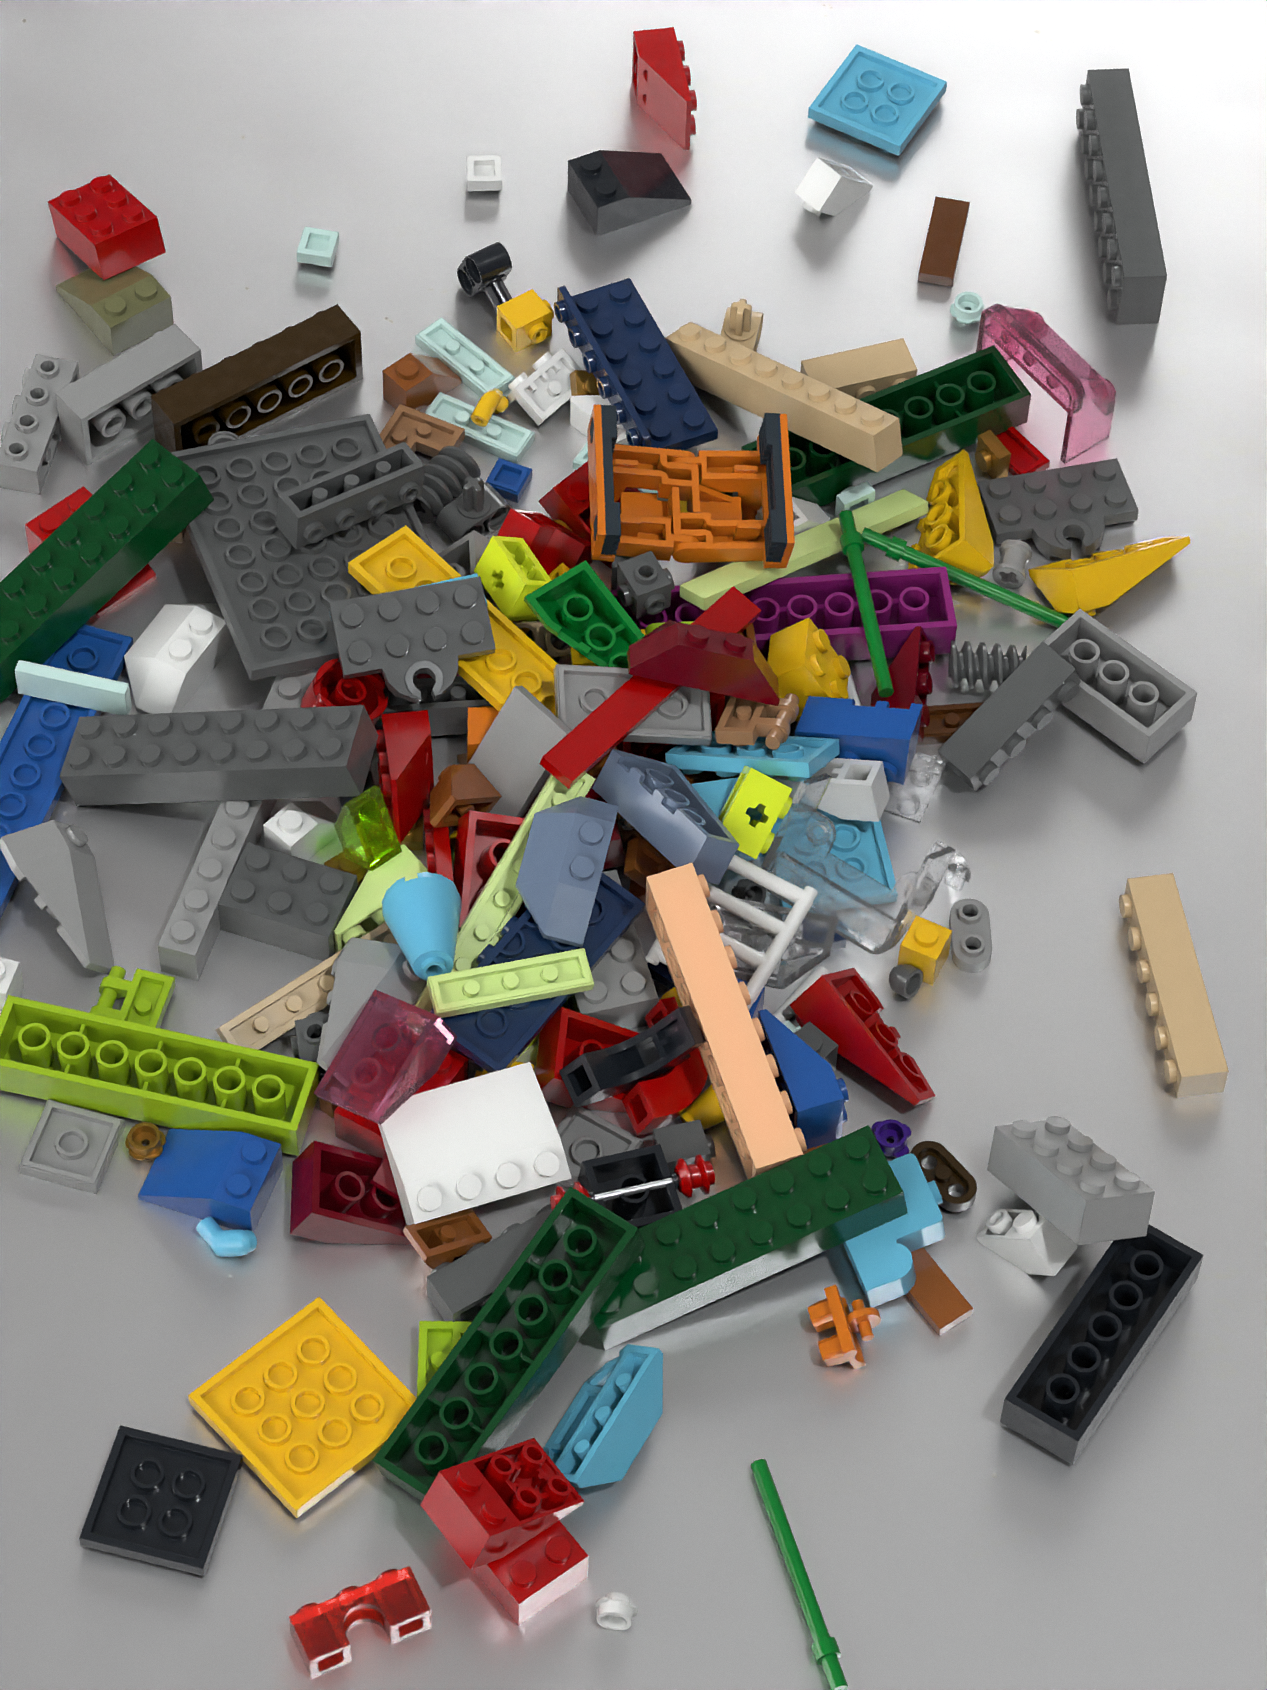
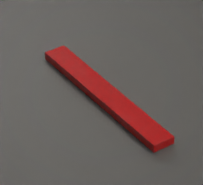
M733 586L690 625L696 624L708 629L741 634L759 617L762 610ZM633 675L542 757L539 764L568 789L571 788L682 686Z

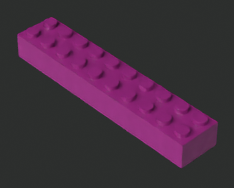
M946 567L866 572L886 658L897 656L916 626H921L927 639L933 641L935 655L949 654L951 640L955 641L957 622ZM851 573L779 578L743 594L762 610L759 617L753 622L757 647L767 662L770 636L807 618H810L818 629H823L826 632L830 644L838 656H844L847 661L871 659ZM676 585L671 590L670 607L665 608L658 614H649L636 619L629 606L624 607L621 604L617 590H610L640 630L646 629L652 623H663L669 620L676 622L695 621L705 612L681 598L680 585Z

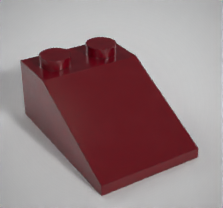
M314 1140L292 1162L290 1234L332 1244L412 1245L403 1233L405 1226L408 1225L406 1224L400 1201L370 1183L382 1158Z

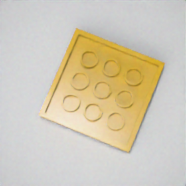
M317 1297L188 1395L189 1403L236 1454L242 1455L245 1464L296 1518L373 1460L417 1399L320 1297Z

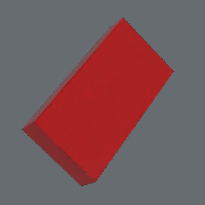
M1010 427L1007 431L995 435L1011 453L1008 471L1013 476L1044 471L1049 468L1050 460L1014 427Z

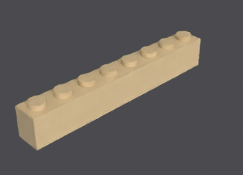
M689 322L665 338L691 384L762 418L765 413L787 414L789 431L875 472H879L903 455L898 417L695 323Z

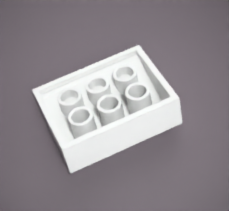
M530 1062L373 1106L407 1225L421 1223L572 1178L560 1136Z

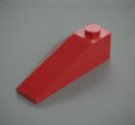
M855 968L822 975L789 1005L796 1013V1021L801 1027L810 1021L839 1045L838 1054L914 1106L931 1101L936 1096L914 1058L900 1051L898 1040L901 1036L895 1027H888L883 1022L879 1013L884 1007Z

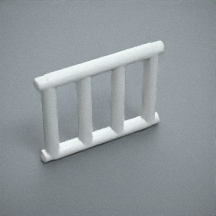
M734 855L727 869L795 903L783 922L708 884L710 897L706 898L707 901L776 935L764 955L720 933L724 947L730 945L735 958L756 968L746 985L751 999V1004L747 1005L748 1010H750L810 910L818 891L810 886H806L803 890ZM656 938L645 959L653 965H658L659 962L667 965Z

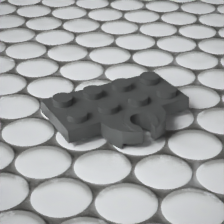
M1117 458L977 482L986 518L996 544H1000L1007 539L1023 540L1032 538L1038 551L1048 560L1052 556L1071 559L1072 547L1071 543L1066 540L1068 537H1075L1082 541L1081 553L1084 557L1095 550L1099 551L1104 538L1105 525L1138 519V507Z
M480 576L329 602V612L343 679L382 673L387 688L397 699L400 697L412 703H420L421 691L415 687L413 678L423 673L430 675L434 680L431 695L435 701L452 688L458 673L459 659L493 654L496 650Z

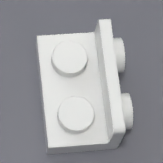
M564 348L553 356L549 352L545 353L532 365L536 371L529 377L523 372L508 385L512 391L506 397L509 405L516 400L538 426L570 400V396H572L570 374L574 370H582Z

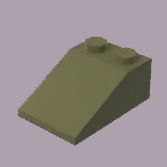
M137 266L104 281L89 268L56 285V291L113 356L174 324L171 296L152 274Z

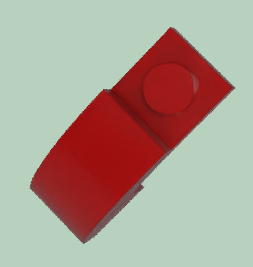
M675 996L661 999L645 1016L649 1028L679 1008ZM698 1048L689 1053L690 1058L663 1073L662 1077L638 1082L622 1099L637 1136L651 1133L653 1129L666 1127L699 1096L706 1084L708 1073Z

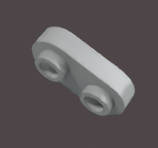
M962 899L952 906L949 917V929L952 930V960L962 971L969 973L980 972L989 965L992 954L989 911L978 900ZM964 914H972V915H975V916H974V917H968V916H966V915H964ZM967 946H976L978 949L971 950Z

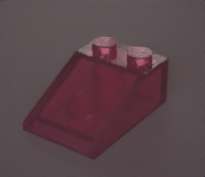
M375 989L314 1094L325 1101L381 1125L438 1071L454 1044L457 1035L440 1016Z

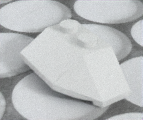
M218 603L165 604L124 655L137 712L141 714L180 713L233 646L234 640Z

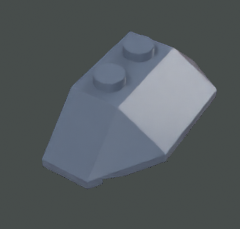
M579 796L534 814L515 886L530 914L538 924V929L543 938L580 948L583 947L619 806Z

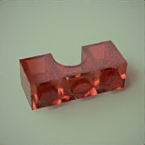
M410 1566L401 1570L389 1569L384 1571L370 1583L360 1587H346L339 1591L334 1598L320 1604L315 1602L300 1607L294 1615L289 1616L292 1639L311 1679L352 1662L350 1642L346 1635L353 1626L359 1623L371 1622L379 1625L386 1632L391 1644L432 1628L431 1609Z

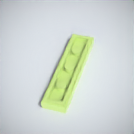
M585 948L429 976L427 978V986L435 1017L439 1019L593 990L594 981Z

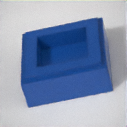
M498 458L486 482L504 499L518 503L532 479V469Z

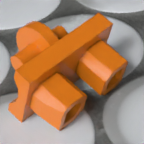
M836 1284L824 1288L827 1298L808 1307L810 1319L817 1332L834 1326L837 1331V1335L818 1341L824 1362L828 1367L848 1361L854 1369L865 1366L866 1362L857 1333H860L862 1341L872 1340L874 1338L872 1329L881 1322L879 1311L876 1308H865L863 1300L858 1299L851 1303L853 1312H850L848 1302L845 1297H840Z

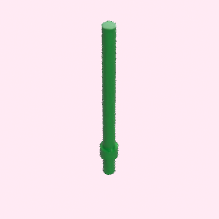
M844 510L838 514L842 531L840 537L843 554L848 557L880 697H889L894 693L862 556L864 543L861 533L856 530L852 511Z
M864 527L861 534L863 543L886 552L885 556L899 562L902 559L920 568L946 567L949 581L1056 628H1059L1070 618L906 545L907 541L893 536L891 539Z
M765 1459L756 1460L750 1467L814 1642L811 1645V1649L816 1663L822 1665L831 1690H847L848 1684L838 1660L841 1657L840 1649L836 1639L829 1635L767 1461Z

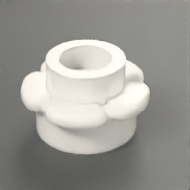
M620 1592L607 1593L605 1597L599 1598L595 1603L597 1622L609 1630H626L631 1626L632 1617L637 1615L636 1605L630 1604L631 1600L626 1594Z

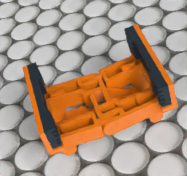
M594 404L587 429L592 560L614 562L615 555L636 557L652 551L657 560L670 561L672 555L675 561L681 563L763 561L764 568H787L795 544L787 414H764L759 436L756 440L757 451L699 450L697 457H695L694 453L685 450L616 444V406ZM626 487L657 490L658 498L668 499V501H658L657 493L623 491ZM721 492H738V497H731ZM680 501H687V512H680ZM762 506L763 520H756L757 510Z

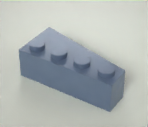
M612 749L592 789L607 803L619 806L618 813L675 867L693 863L697 875L703 874L707 882L719 885L739 847V843L677 766Z

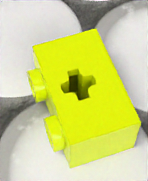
M492 536L474 572L477 573L478 577L480 576L484 589L490 594L500 611L509 620L537 621L538 618L526 604L524 598L552 580L523 538Z
M744 766L718 819L739 843L737 850L757 859L759 853L764 855L770 848L775 837L771 830L777 818L783 819L792 805L793 798L789 797L792 788L748 766ZM758 806L757 811L762 814V817L759 821L753 819L750 822L751 817L746 814V811L749 807L755 809Z

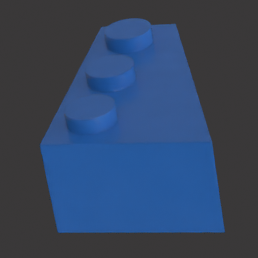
M808 696L795 731V736L839 739L840 754L835 758L883 761L887 782L904 785L917 748L923 704L911 703L910 709L889 708L890 705L887 701H877L875 707L855 705L854 699Z

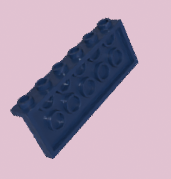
M630 278L574 296L569 294L565 285L557 288V302H554L555 315L560 323L564 322L567 326L572 346L580 349L586 371L589 374L593 373L597 379V388L600 396L603 399H608L611 405L616 406L617 425H623L628 445L686 450L718 439L716 425Z
M603 872L582 947L585 948L591 972L640 916L646 905ZM525 905L524 907L527 910L519 919L513 916L506 923L500 933L502 936L501 940L495 946L488 944L476 960L478 964L476 968L581 948L543 938L538 929V924ZM572 994L436 1019L432 1008L427 1016L429 1021L427 1036L432 1040L438 1035L488 1073L510 1068Z

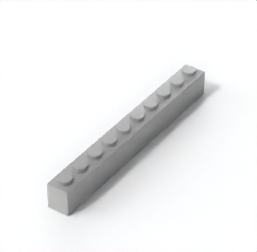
M321 666L277 675L262 709L300 708L301 700ZM277 799L221 801L158 943L161 972L199 981L221 930L218 901L247 842L258 845L264 831L263 824L268 821Z

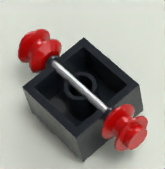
M660 1144L582 1161L578 1180L574 1182L573 1188L639 1229L683 1209L676 1190H679L687 1199L692 1197L693 1189L700 1188L704 1195H708L710 1185L715 1184V1174L709 1160L704 1161L700 1154L695 1156L694 1164L687 1165L683 1158H679L674 1168V1173H670ZM560 1185L556 1187V1195L550 1197L552 1211L566 1193Z

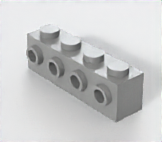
M36 354L31 368L25 369L22 380L23 390L21 395L14 397L12 404L13 416L10 422H5L2 429L0 488L40 495L61 440L55 393L68 383H73L80 379L78 362Z

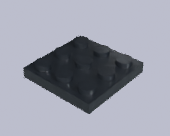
M120 1425L80 1534V1545L205 1576L243 1465L242 1455Z

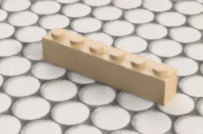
M1174 874L1128 878L1125 893L1119 896V908L1122 918H1128L1129 921L1128 942L1132 951L1137 950L1139 958L1137 960V975L1139 982L1145 983L1148 993H1146L1145 997L1147 1013L1150 1017H1155L1157 1024L1154 1030L1156 1046L1158 1050H1164L1166 1060H1164L1166 1082L1168 1084L1173 1083L1176 1098L1224 1092L1229 1070Z

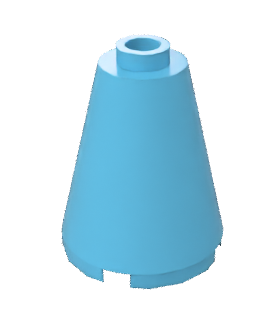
M422 872L417 873L418 878L405 882V877H403L388 888L382 900V912L387 926L414 973L420 979L427 981L429 976L450 973L453 969L462 901L453 881L441 874Z

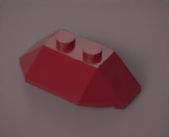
M669 620L631 644L628 648V674L773 706L779 705L780 694L777 676L754 641L738 633H727L708 629L701 625H690Z

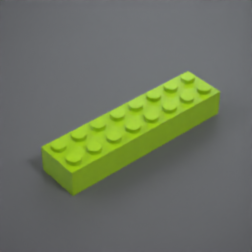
M8 995L0 1015V1090L44 1100L49 1099L75 1107L174 1129L245 1132L280 1143L282 1153L299 1156L319 1096L320 1070L319 1064L316 1062Z

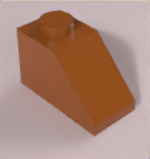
M415 353L407 354L382 371L383 399L395 410L402 404L421 411L433 402L439 392L447 394L462 384V379L438 358Z
M475 764L450 765L438 776L439 782L430 792V823L434 828L458 826V819L469 810L489 813L502 796Z

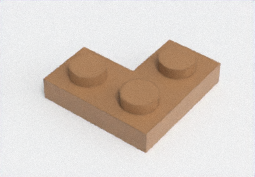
M400 404L381 431L380 437L386 449L406 442L414 453L418 451L434 457L438 455L443 447L454 446L459 448L465 439V429Z

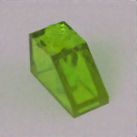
M372 786L343 805L334 827L347 859L373 871L402 852L378 786Z

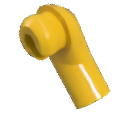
M498 388L489 390L480 398L471 415V420L478 426H487L493 413L499 414L506 410L509 405L508 399L503 396V392Z

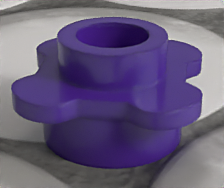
M891 1119L878 1121L872 1125L871 1130L885 1156L898 1158L909 1154L910 1150L906 1146L907 1139L911 1136L909 1126ZM887 1139H893L894 1142L888 1143Z

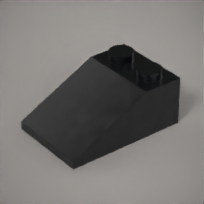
M598 150L568 160L567 190L597 237L691 205V198L662 153Z

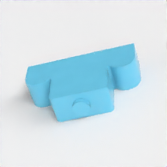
M911 1153L888 1161L904 1192L908 1213L843 1243L871 1308L907 1294L914 1286L916 1280L911 1252L944 1239L946 1235L942 1214L938 1207L939 1204L943 1203L939 1189L934 1180L927 1182L916 1156Z

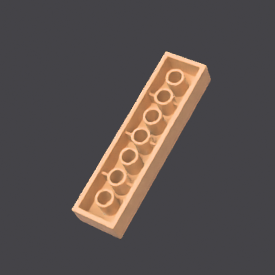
M689 863L646 877L645 907L682 1006H690L706 1040L698 1049L748 1180L803 1155V1152L807 1151V1146L800 1127L793 1129L789 1115L793 1114V1109L789 1096L785 1090L779 1092L775 1078L779 1077V1072L772 1054L765 1055L761 1041L765 1040L762 1025L758 1017L752 1019L747 1005L751 1004V999L744 981L738 982L733 969L737 968V961L733 949L730 945L725 947L723 945L720 933H723L724 929L720 915L716 909L711 911L706 898L710 897V891L705 876L703 874L697 875L693 863Z

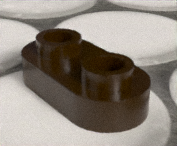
M923 1141L916 1144L910 1153L916 1156L927 1182L935 1181L943 1201L939 1205L951 1212H962L969 1209L975 1201L977 1183L974 1177L942 1144L935 1141ZM932 1164L935 1168L925 1169L922 1165ZM956 1191L959 1192L962 1196L954 1197L951 1196L949 1193Z

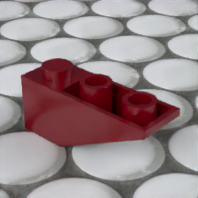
M921 626L914 628L889 666L894 693L889 697H880L876 686L871 694L870 706L875 707L877 701H887L890 705L889 708L910 709L911 703L923 704L918 742H923L924 727H928L930 723L927 695L932 694L933 683L929 670L930 663L935 661L934 643L932 640L927 639Z

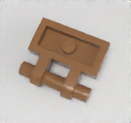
M789 693L784 698H780L778 706L731 696L715 729L716 742L719 744L746 746L755 745L758 737H766V746L772 750L778 749L782 743L786 742L790 734L791 728L789 724L793 723L798 716V696Z

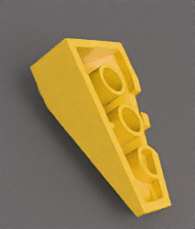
M963 449L936 468L926 498L930 508L926 518L920 519L917 529L921 532L918 544L911 545V547L977 577H983L994 567V543L970 457ZM908 563V569L920 568L911 563ZM949 581V584L951 585H958L952 581Z
M1165 536L1126 545L1124 550L1117 549L1091 553V558L1059 560L1028 569L1029 577L1057 612L1074 614L1079 609H1082L1088 615L1094 616L1096 615L1095 609L1113 603L1190 544V537Z

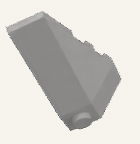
M51 820L2 836L0 838V849L12 872L19 881H24L27 878L39 894L34 901L41 910L46 909L51 916L60 922L57 932L84 968L109 975L111 967L114 966L95 857L87 844L88 837L85 832L77 825H68Z
M352 937L347 941L333 963L331 975L335 976L333 990L328 993L326 1004L330 1005L328 1022L322 1027L317 1064L346 1090L352 1086L427 984L426 980L416 976L398 944Z

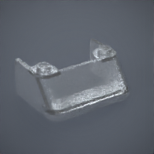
M824 773L801 781L791 801L792 805L783 818L761 868L803 890L806 886H810L818 891L807 913V916L871 954H882L891 950L909 930L916 915L920 916L931 903L956 850L949 846L927 855L918 872L914 871L902 875L897 880L893 890L830 853L836 839V829L833 822L827 816L816 810L832 776ZM764 888L766 891L781 899L782 901L786 902L787 904L791 905L792 907L795 904L794 902Z

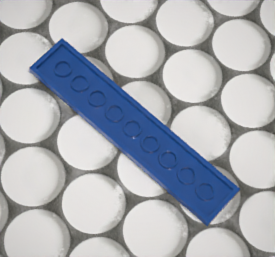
M84 624L42 665L117 681L125 666L124 655L134 644L133 637ZM28 695L23 696L0 741V838L49 821L65 788L59 776L79 717L100 716L102 711ZM1 849L0 919L19 883Z

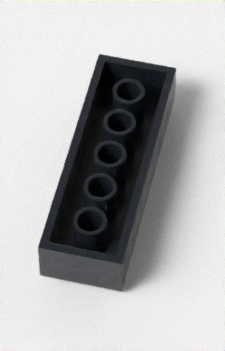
M1148 1224L1146 1236L1113 1240L1005 1397L1000 1422L1073 1465L1196 1282L1204 1255Z

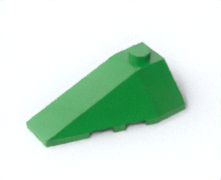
M586 560L524 598L526 604L548 631L600 667L628 668L627 651L629 646L645 636Z

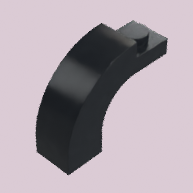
M683 1006L677 1008L647 1030L626 1041L605 1049L582 1054L561 1069L559 1073L575 1107H580L634 1088L638 1082L651 1080L690 1058L689 1053L704 1044L706 1040L690 1006Z

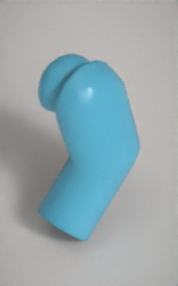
M213 1217L204 1218L196 1227L197 1232L219 1257L244 1256L252 1252L257 1246V1237L252 1231L241 1229L222 1230Z

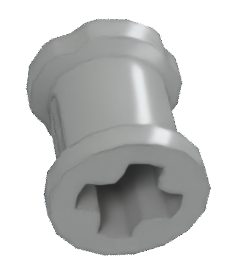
M1007 539L1000 545L999 552L1001 558L999 564L993 569L992 577L1000 586L1014 589L1021 587L1025 583L1026 574L1024 569L1026 563L1031 560L1032 552L1031 547L1026 542Z

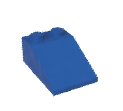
M767 1009L758 1011V1019L765 1036V1040L761 1041L765 1055L772 1054L779 1072V1077L775 1078L779 1092L785 1090L789 1096L793 1109V1114H790L789 1118L793 1129L800 1127L807 1149L841 1138L843 1123L848 1121L844 1103L849 1101V1096L844 1080L842 1078L836 1079L831 1064Z
M169 1129L165 1137L166 1143L162 1146L163 1152L159 1157L155 1158L138 1194V1199L202 1220L206 1217H213L218 1225L233 1230H250L254 1233L283 1170L281 1144L245 1132Z

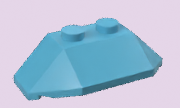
M627 1344L619 1351V1357L606 1363L583 1384L543 1450L573 1487L584 1488L622 1481L663 1413V1353L659 1348Z

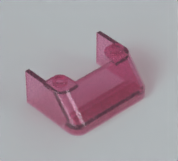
M998 303L983 310L980 317L976 352L995 345L1007 362L1013 359L1068 413L1060 460L1066 464L1109 439L1116 397L1113 384L1108 379H1104L1045 323L1043 317L1038 312L1028 308Z

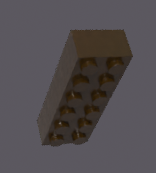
M337 304L329 309L317 312L314 316L294 326L285 328L282 332L268 339L256 342L251 347L233 356L226 357L207 369L195 372L190 377L170 387L161 389L158 393L151 396L155 441L169 452L206 446L208 445L209 438L214 433L220 431L232 432L240 439L246 438L362 380L361 331Z

